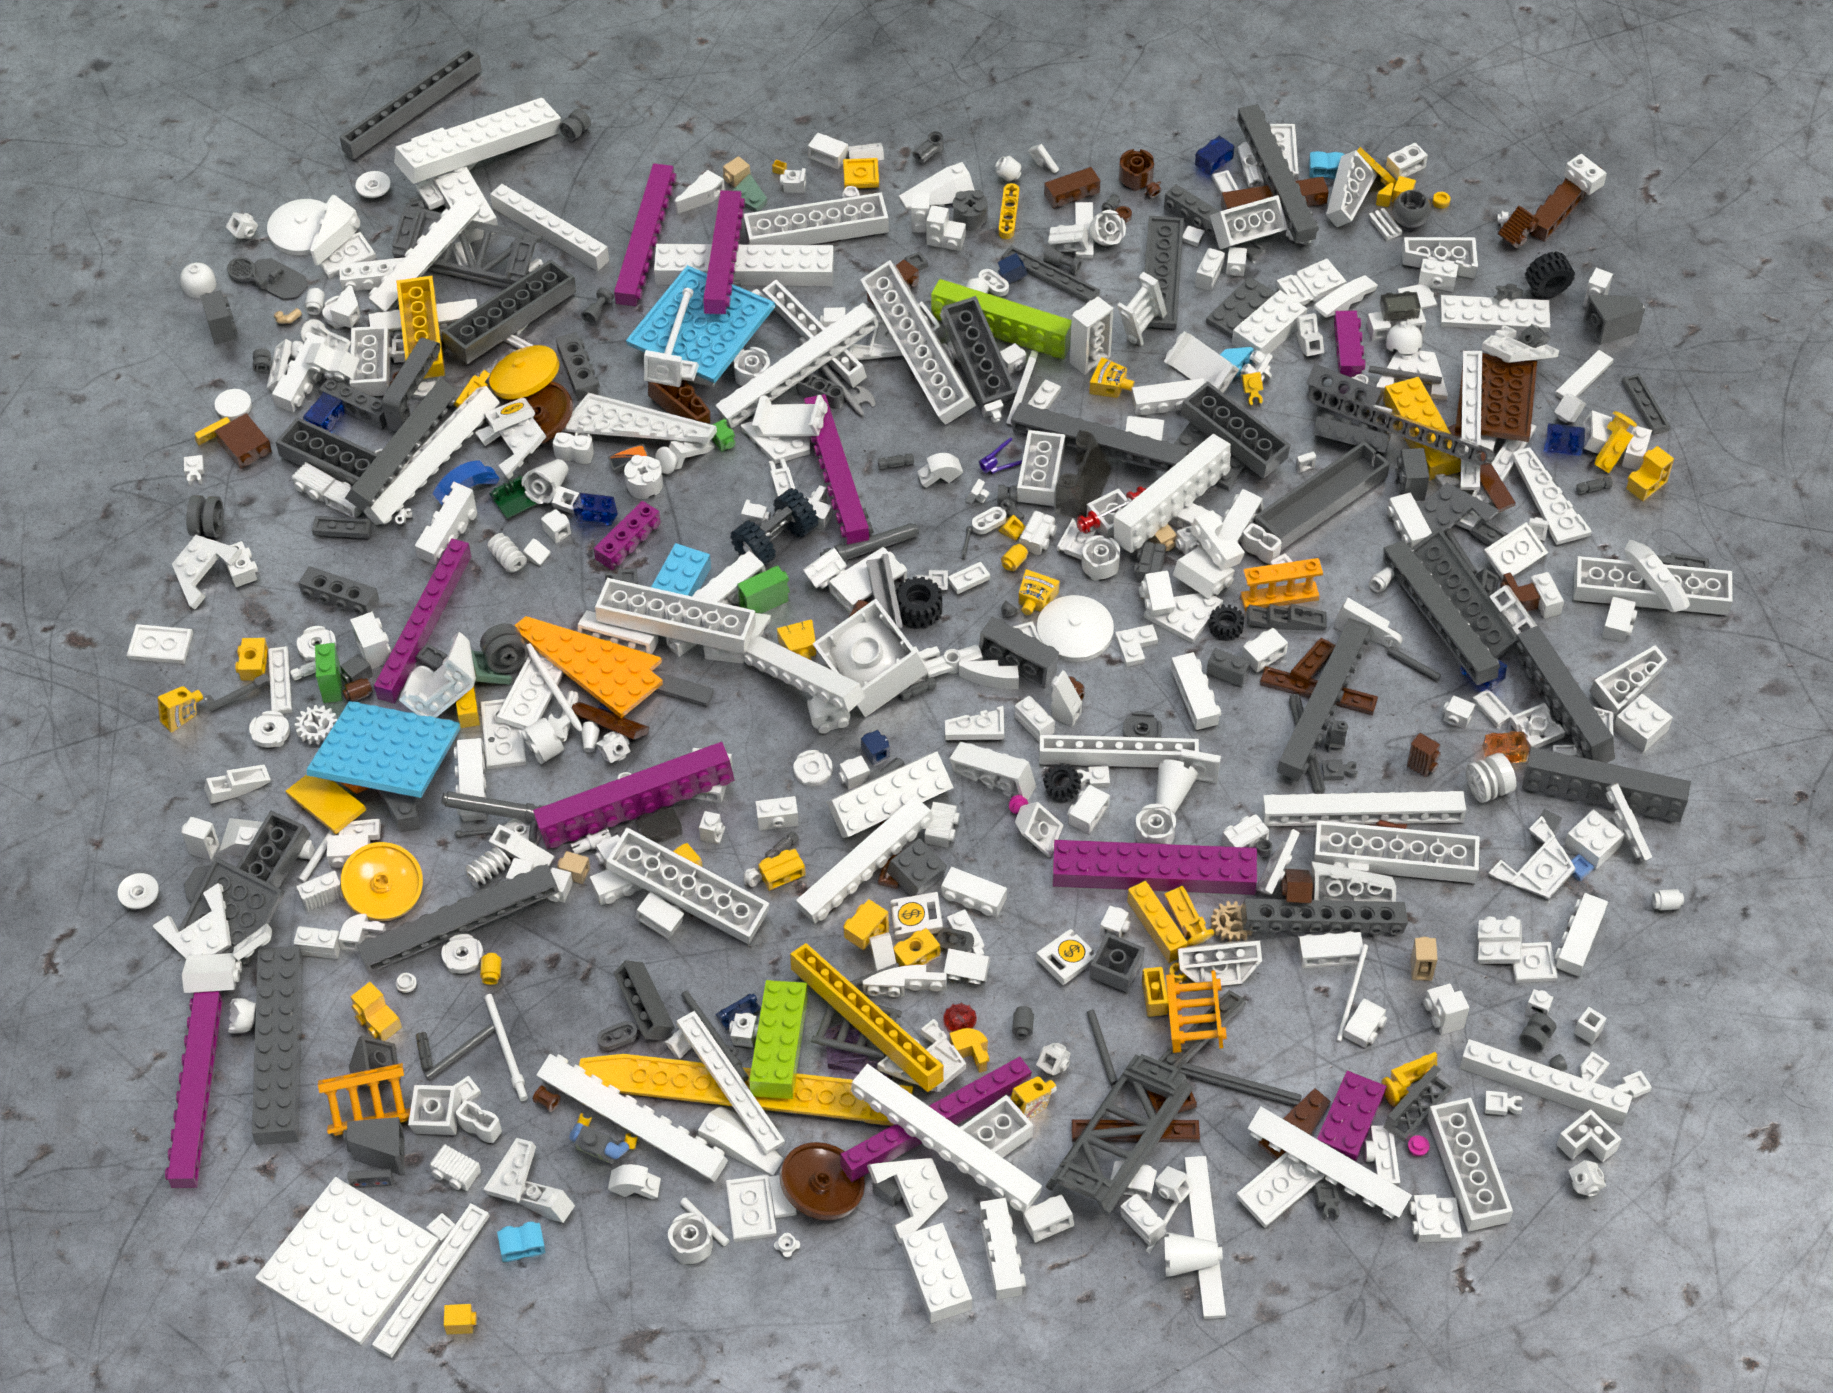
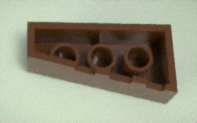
M681 380L680 387L648 381V396L669 414L710 424L711 411L700 396L695 394L694 388L689 386L686 380Z

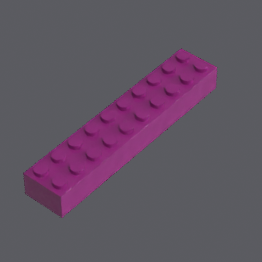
M721 741L534 809L533 813L546 848H556L566 842L578 840L580 837L588 834H595L599 830L614 827L618 823L633 820L640 815L652 813L659 808L671 806L676 802L690 799L700 793H707L712 790L713 786L719 784L726 786L735 781L730 759Z
M1054 840L1053 887L1128 890L1146 881L1152 891H1171L1183 886L1186 892L1255 895L1257 886V848Z

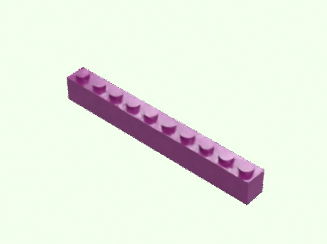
M655 163L652 165L614 290L615 304L637 306L638 300L642 298V286L645 287L646 273L650 271L649 262L653 260V249L658 244L657 235L661 234V222L665 221V209L669 207V196H672L673 193L672 185L676 183L677 174L674 173V167L671 165Z
M720 190L703 298L704 314H726L727 307H730L731 304L730 296H732V285L734 284V274L732 273H735L736 266L734 262H737L743 209H745V198H742L741 191Z
M823 394L821 396L827 403L828 410L824 415L823 427L820 430L819 436H810L812 443H815L814 451L816 457L819 456L820 458L818 459L819 468L824 470L822 472L824 483H828L827 493L829 497L832 496V509L837 511L835 517L837 524H841V537H845L847 545L868 541L869 527L826 395ZM817 396L804 398V404H815Z
M451 538L374 684L377 699L393 704L396 703L410 672L417 662L415 656L426 645L472 557L469 543Z
M220 991L194 992V997L190 999L191 1017L187 1018V1028L189 1031L188 1035H185L184 1038L186 1052L182 1054L183 1072L179 1073V1084L181 1087L180 1091L176 1093L178 1108L174 1110L173 1114L175 1129L171 1130V1141L173 1143L172 1148L168 1149L170 1164L165 1170V1179L169 1181L171 1188H197L223 1004Z
M1019 1056L929 1105V1107L957 1125L990 1107L1005 1095H1012L1013 1088L1031 1080L1032 1071ZM894 1124L841 1153L840 1166L850 1181L853 1182L870 1173L867 1165L890 1162L921 1145L922 1141L915 1136L908 1135L900 1125Z

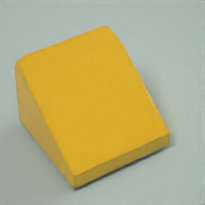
M1389 183L1378 192L1377 206H1390L1394 187L1393 183Z
M1012 515L998 531L1016 541L1026 526L1015 515Z

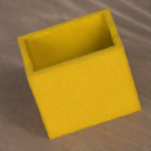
M776 159L772 164L773 173L781 175L787 170V163Z

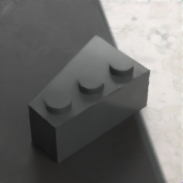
M375 789L400 833L420 829L416 797Z

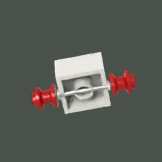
M1139 486L1136 488V493L1129 491L1126 493V497L1118 488L1088 503L1087 516L1085 518L1083 516L1077 518L1076 525L1078 530L1087 534L1090 532V528L1094 527L1104 538L1114 539V516L1145 491L1146 488Z

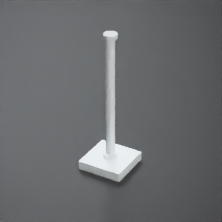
M683 289V298L665 352L645 351L644 381L680 387L682 357L671 354L689 300L694 293L692 289Z

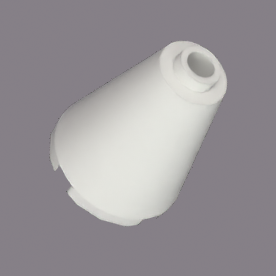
M556 459L528 471L522 478V487L524 486L526 489L525 494L538 504L550 503L557 492L558 486H561L568 473V466L563 460Z
M1166 759L1163 760V763L1160 762L1158 767L1156 804L1165 806V809L1171 810L1175 814L1195 782L1198 773L1191 766L1189 769L1183 767V762Z
M1164 1232L1166 1277L1218 1265V1260H1223L1222 1247H1218V1242Z

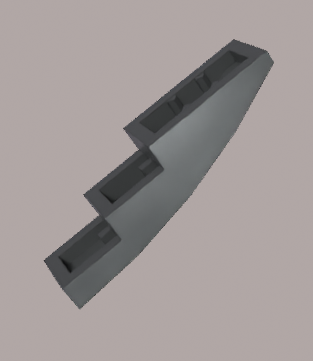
M1249 604L1246 609L1247 624L1285 630H1323L1327 628V612L1294 604H1290L1288 608L1272 604L1268 608Z

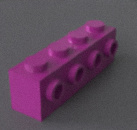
M1335 311L1334 332L1338 372L1352 378L1361 374L1362 370H1365V359H1362V356H1364V346L1360 344L1363 336L1362 332H1359V329H1361V318H1358L1357 311Z
M641 501L593 548L595 560L611 570L617 565L622 564L624 558L633 553L636 547L642 541H645L653 530L659 527L661 523L660 512L646 502Z

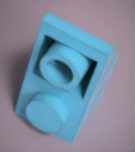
M1254 348L1225 349L1220 354L1239 368L1233 380L1242 374L1240 371L1245 364H1252L1253 361L1249 358Z

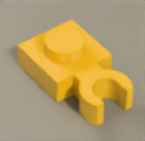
M1261 372L1242 374L1244 393H1249L1247 398L1248 404L1253 405L1252 400L1254 397H1257L1258 403H1262V396L1258 393V391L1263 390Z

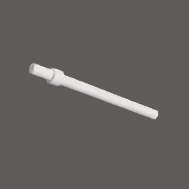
M487 994L484 999L512 1076L513 1088H516L520 1101H525L528 1099L524 1087L523 1075L519 1073L492 994Z

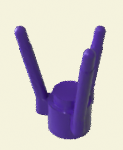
M1012 438L1007 439L992 453L979 460V466L984 473L991 472V474H994L997 471L1022 464L1021 460L996 467L998 461L995 455L1008 445Z

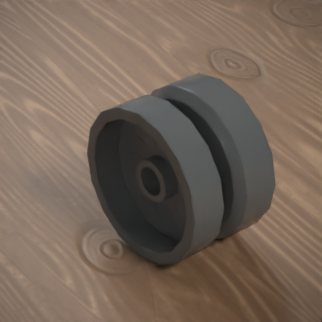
M192 495L189 499L186 513L188 534L190 536H202L205 534L207 537H219L224 519L222 499L218 496H209L205 499L203 495Z
M506 623L498 624L489 628L481 637L480 648L491 670L497 673H508L520 668L526 662L528 648L516 626Z

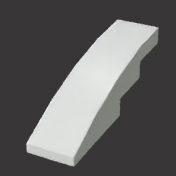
M1364 275L1331 292L1317 302L1313 308L1326 318L1333 316L1335 311L1349 310L1351 304L1362 301L1364 295L1376 291L1378 285Z

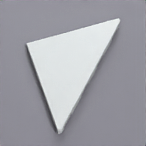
M1032 350L1006 422L1012 425L1011 418L1019 403L1022 402L1038 356L1037 351Z

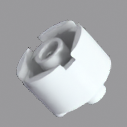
M750 347L749 350L745 351L742 349L734 359V373L737 384L744 386L751 379L763 373L767 368H770V359L767 352L758 347Z
M634 455L624 468L626 488L633 497L648 499L649 496L657 495L663 487L662 470L657 459Z
M1102 535L1093 536L1086 540L1082 549L1081 565L1083 571L1094 581L1106 579L1116 574L1120 561V547L1114 539H1107Z
M816 696L807 701L812 725L819 730V733H828L830 730L845 728L849 725L850 712L838 709L835 705L826 703Z
M542 718L520 731L526 740V745L530 751L535 753V757L540 765L564 751L560 739L557 738L556 732L546 718Z
M1150 804L1142 808V811L1136 816L1135 838L1137 842L1172 844L1176 828L1174 813L1171 810L1165 809V806L1160 804Z
M685 1213L674 1219L668 1230L672 1255L684 1265L699 1263L709 1257L713 1248L711 1226L707 1219L694 1213Z

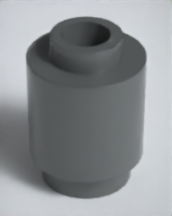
M1020 1006L1013 1013L1012 1033L1017 1038L1026 1039L1033 1034L1034 1014L1031 1008Z

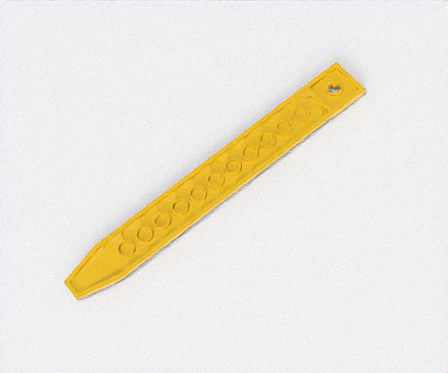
M630 1054L580 1058L579 1066L586 1070L585 1075L589 1077L592 1074L603 1080L602 1085L608 1087L610 1084L620 1090L619 1093L732 1106L710 1072L701 1062ZM742 1067L749 1076L748 1080L744 1083L750 1090L749 1080L751 1068ZM797 1073L793 1099L755 1097L763 1110L865 1121V1123L894 1125L883 1113L874 1111L870 1104L864 1100L857 1099L851 1092L853 1080ZM899 1085L913 1095V1086Z

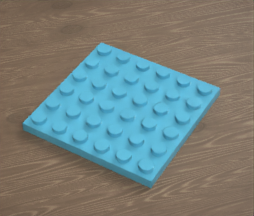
M687 265L627 338L626 343L628 346L644 353L646 350L664 353L683 298V289L690 288L694 293L689 300L671 355L680 356L685 361L697 362L699 367L696 376L716 383L776 306L775 302L732 285L730 307H727L726 314H704L703 298L707 273Z
M349 701L309 764L307 776L422 798L461 729L460 723Z

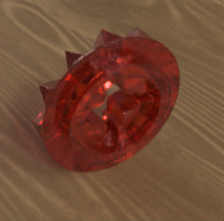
M961 1002L946 1008L943 1020L945 1026L954 1032L966 1028L973 1029L977 1017L975 1010L971 1008L970 1004L967 1006ZM957 1012L961 1016L965 1015L964 1023L957 1018Z

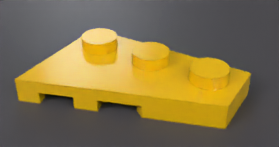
M1360 147L1357 152L1377 175L1382 176L1380 180L1386 186L1389 183H1393L1395 187L1397 181Z

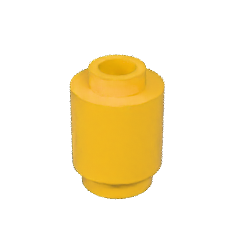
M1021 544L1013 545L1001 557L1003 568L1008 571H1015L1026 560L1028 555L1027 549Z
M487 953L481 957L480 978L484 984H497L501 978L502 959L496 953Z

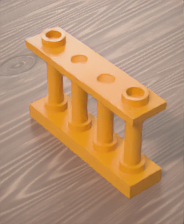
M1319 558L1246 568L1243 570L1247 586H1250L1249 591H1242L1240 594L1244 611H1247L1246 609L1249 604L1268 608L1270 604L1285 606L1319 601V592L1316 582L1313 581L1315 576L1323 575ZM1306 578L1304 583L1295 584V579ZM1287 581V585L1276 587L1277 582ZM1268 584V588L1257 589L1258 585Z
M1215 970L1211 971L1212 981L1179 984V982L1175 983L1174 974L1166 975L1173 1053L1181 1052V1044L1192 1040L1218 1038L1219 1049L1223 1048V1040L1227 1039L1226 1027H1221L1218 991H1222L1220 978L1216 979ZM1213 990L1214 997L1176 999V995H1180V992ZM1215 1006L1214 1014L1178 1015V1011H1182L1183 1008ZM1217 1022V1030L1187 1033L1179 1031V1027L1187 1024Z
M403 1063L318 1080L319 1093H325L328 1097L333 1124L327 1126V1133H333L336 1136L343 1134L344 1130H347V1121L341 1122L336 1097L337 1090L346 1088L349 1092L354 1120L349 1121L399 1117L400 1122L409 1120L411 1108L405 1109L399 1083L401 1076H404ZM386 1079L391 1082L396 1111L388 1113L383 1112L378 1087L379 1081ZM367 1084L370 1087L375 1115L363 1118L357 1088L358 1085Z

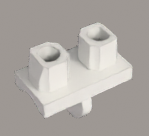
M1258 350L1253 351L1249 359L1255 363L1254 366L1245 364L1240 372L1247 374L1259 371L1261 372L1262 382L1264 379L1270 380L1272 374L1269 372L1271 367L1268 363L1273 356L1269 353L1263 354Z

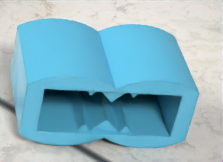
M1311 152L1308 161L1309 177L1335 179L1341 156L1345 154L1340 152Z
M526 1222L520 1227L506 1226L497 1232L502 1262L516 1261L524 1257H534L546 1253L540 1223Z

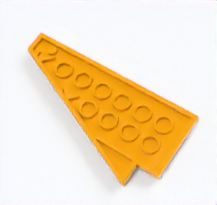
M527 616L514 625L518 628L523 640L527 644H532L538 653L620 718H623L663 685V680L652 672L662 663V658Z

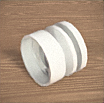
M1502 753L1493 754L1486 757L1484 761L1478 760L1466 766V779L1474 797L1481 803L1488 802L1490 799L1493 800L1497 795H1506L1516 789L1514 770Z

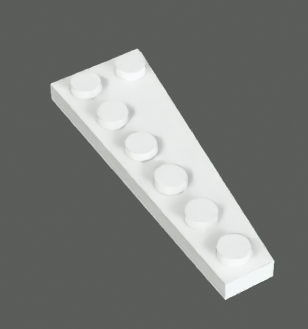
M1531 448L1512 452V458L1543 520L1549 521L1548 530L1555 544L1559 545L1590 536L1592 533L1591 529L1582 517L1576 514L1571 502L1567 501L1562 495V490L1554 484L1551 475L1544 469V466Z

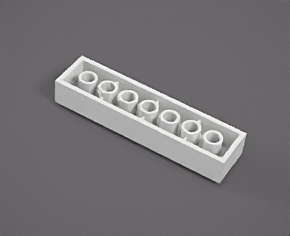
M442 127L412 138L411 141L444 131V128ZM466 166L429 178V180L432 179L444 197L446 209L449 210L453 206L452 202L456 197H461L465 194L480 207V213L473 219L474 221L498 226L495 214ZM471 227L464 229L467 240L470 243L483 238L484 230Z
M882 192L743 214L748 245H811L889 232L888 214Z
M1212 434L1114 516V540L1118 545L1130 553L1140 548L1159 529L1165 527L1171 519L1177 517L1182 509L1190 506L1209 487L1215 485L1222 476L1227 475L1231 468L1230 443Z
M1577 557L1574 568V600L1611 604L1612 598L1617 597L1636 602L1635 606L1668 609L1630 561ZM1665 565L1679 582L1689 600L1690 606L1681 611L1720 615L1729 614L1733 602L1732 571Z
M607 578L595 606L597 622L745 654L756 626L755 610Z
M1317 820L1313 862L1334 865L1335 862L1348 865V862L1369 864L1368 872L1476 883L1479 871L1480 836Z
M629 828L625 829L606 860L608 870L655 895L661 896L666 901L748 945L769 911V903Z

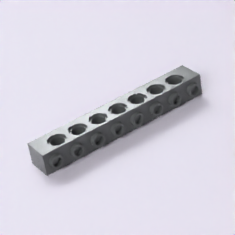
M1245 898L1241 907L1243 930H1250L1252 932L1291 931L1297 933L1305 931L1312 933L1331 932L1336 934L1351 931L1354 933H1391L1392 935L1404 933L1408 924L1405 902L1312 900V903L1287 902L1286 899Z

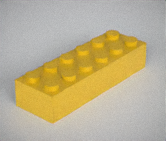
M425 276L396 280L405 361L420 338L423 337L440 343V352L423 379L445 376L433 277Z
M1419 377L1385 386L1383 402L1387 408L1392 409V413L1451 434ZM1401 421L1398 424L1399 430H1401L1403 427ZM1416 428L1415 435L1418 436L1419 429ZM1434 433L1431 436L1432 442H1434L1436 439ZM1404 438L1410 449L1424 448L1429 481L1434 480L1438 474H1445L1447 476L1461 472V458ZM1451 440L1447 443L1449 449L1452 447Z

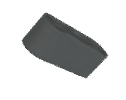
M813 374L808 375L796 384L797 393L808 398L825 394L830 408L839 409L844 405V390L840 385Z

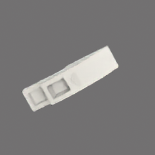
M926 965L892 968L863 980V994L898 997L905 996V989L913 991L924 989L935 992L946 990L947 973L926 972Z

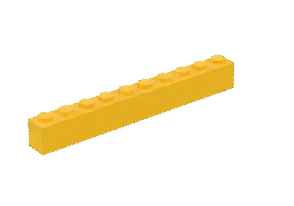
M807 943L790 953L791 970L924 1090L929 1092L944 1081V1065Z

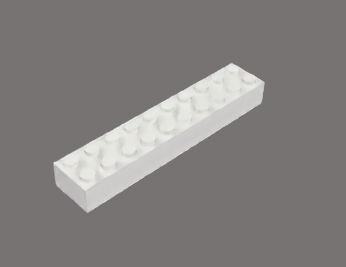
M539 98L396 146L394 163L414 184L559 134L561 117L543 98Z
M656 244L655 284L671 285L687 265L708 273L712 244ZM739 245L737 262H734L736 266L735 273L732 274H734V280H741V285L768 286L777 280L783 286H833V245Z
M889 260L860 279L942 422L946 425L976 406L898 268L892 261Z

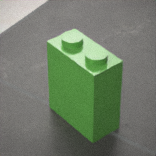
M775 566L738 583L739 607L755 610V613L762 614L788 602L790 590L787 585L789 581L787 573L785 571L782 572L779 566Z
M335 643L315 645L316 678L323 703L343 701L342 671Z

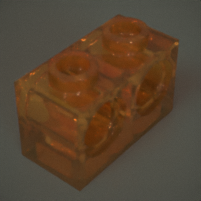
M1524 731L1485 735L1483 742L1485 758L1496 753H1502L1510 763L1526 762L1529 749Z

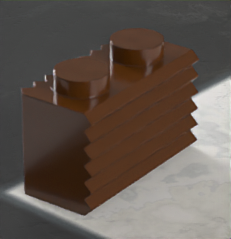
M1519 205L1511 214V217L1504 223L1498 235L1518 249L1519 246L1525 244L1528 234L1537 228L1539 219Z
M1419 733L1411 743L1407 767L1417 771L1423 777H1427L1429 773L1433 774L1439 765L1436 761L1441 755V752H1439L1441 744Z

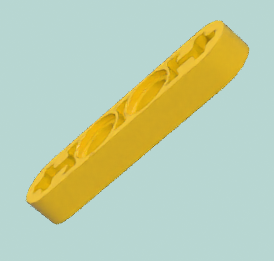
M1013 183L1007 184L1003 191L999 221V236L1002 239H1011L1015 233L1019 187ZM1010 191H1013V196H1009ZM1013 203L1014 206L1008 207L1006 204ZM1005 216H1011V217H1013V218L1010 219V220H1007V219H1005L1004 217H1005ZM1005 226H1009L1008 231H1005Z

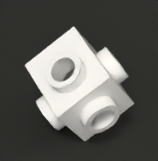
M233 212L226 228L238 239H251L258 224L253 220V216L248 213L240 214Z
M1191 526L1176 531V547L1185 555L1197 547L1204 550L1200 541L1192 534Z
M616 731L607 733L604 739L596 743L604 760L609 763L620 761L626 757L627 753L631 752L628 747L630 743L627 737Z
M736 1013L735 1019L731 1021L729 1028L733 1045L754 1048L759 1025L756 1016L750 1013Z
M1052 1043L1041 1049L1036 1065L1046 1073L1054 1076L1068 1068L1070 1064L1068 1059L1071 1053L1066 1050L1064 1045Z
M1584 1160L1568 1170L1573 1180V1188L1579 1194L1589 1197L1595 1196L1600 1192L1599 1190L1606 1187L1603 1179L1604 1174L1597 1163Z

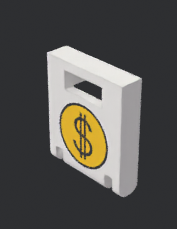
M520 398L484 414L494 432H500L511 425L533 417L535 412L525 398Z
M938 892L890 901L895 939L910 938L914 932L921 931L924 928H927L931 934L938 933L943 928ZM936 908L937 919L929 920L928 910Z
M1070 929L1036 953L1035 959L1064 985L1090 967L1096 953L1094 954V950L1077 934L1074 935V931ZM1053 956L1065 968L1060 971L1051 962V957Z

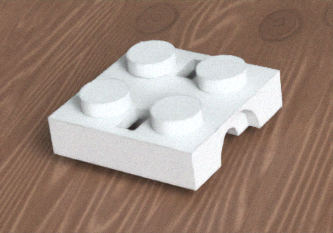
M1545 703L1510 718V724L1529 751L1531 747L1540 748L1564 738V729L1560 724L1557 725L1555 721L1553 722L1550 710Z

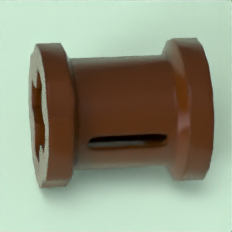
M541 1085L535 1091L532 1099L534 1103H540L547 1107V1111L552 1112L559 1105L561 1097L558 1094H552L546 1090L545 1086Z

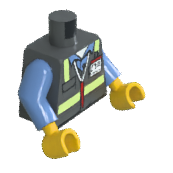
M583 1113L580 1114L576 1125L569 1135L570 1140L575 1143L576 1150L613 1165L615 1159L621 1157L629 1149H635L638 1136L630 1137L631 1134L626 1133L624 1142L619 1144L609 1135L590 1128L589 1125L592 1117L589 1119L584 1118Z

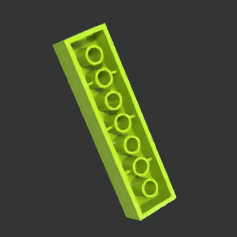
M939 279L931 293V313L937 320L942 321L940 314L943 306L976 296L994 338L1013 344L1016 343L1021 347L1065 359L1070 350L1072 324L1070 319L943 279Z

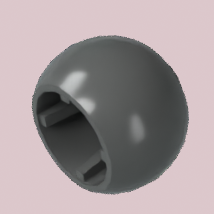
M1406 190L1400 193L1394 200L1392 207L1393 216L1400 225L1406 228L1419 227L1430 216V201L1424 193L1418 190Z

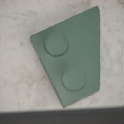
M750 174L732 190L742 192V198H745V207L753 212H759L767 204V197Z
M471 650L476 681L510 685L512 681L510 675L505 676L503 673L491 670L483 652Z

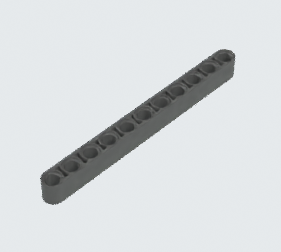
M1318 387L1313 388L1309 392V400L1316 405L1471 463L1489 465L1494 460V452L1489 448L1341 393ZM1319 392L1322 393L1321 400L1318 399ZM1335 398L1338 399L1337 406L1334 405ZM1351 404L1354 405L1353 412L1350 411ZM1368 409L1370 411L1369 418L1366 417V411ZM1384 415L1386 416L1385 424H1383L1382 418ZM1400 421H1401L1402 424H1403V427H1402L1401 430H1399V428H1398V424H1399ZM1416 428L1419 429L1418 436L1415 435ZM1433 433L1436 437L1434 442L1431 441V436ZM1449 440L1452 441V447L1450 449L1447 445ZM1465 446L1469 448L1467 455L1464 453ZM1482 452L1486 455L1484 461L1481 460Z

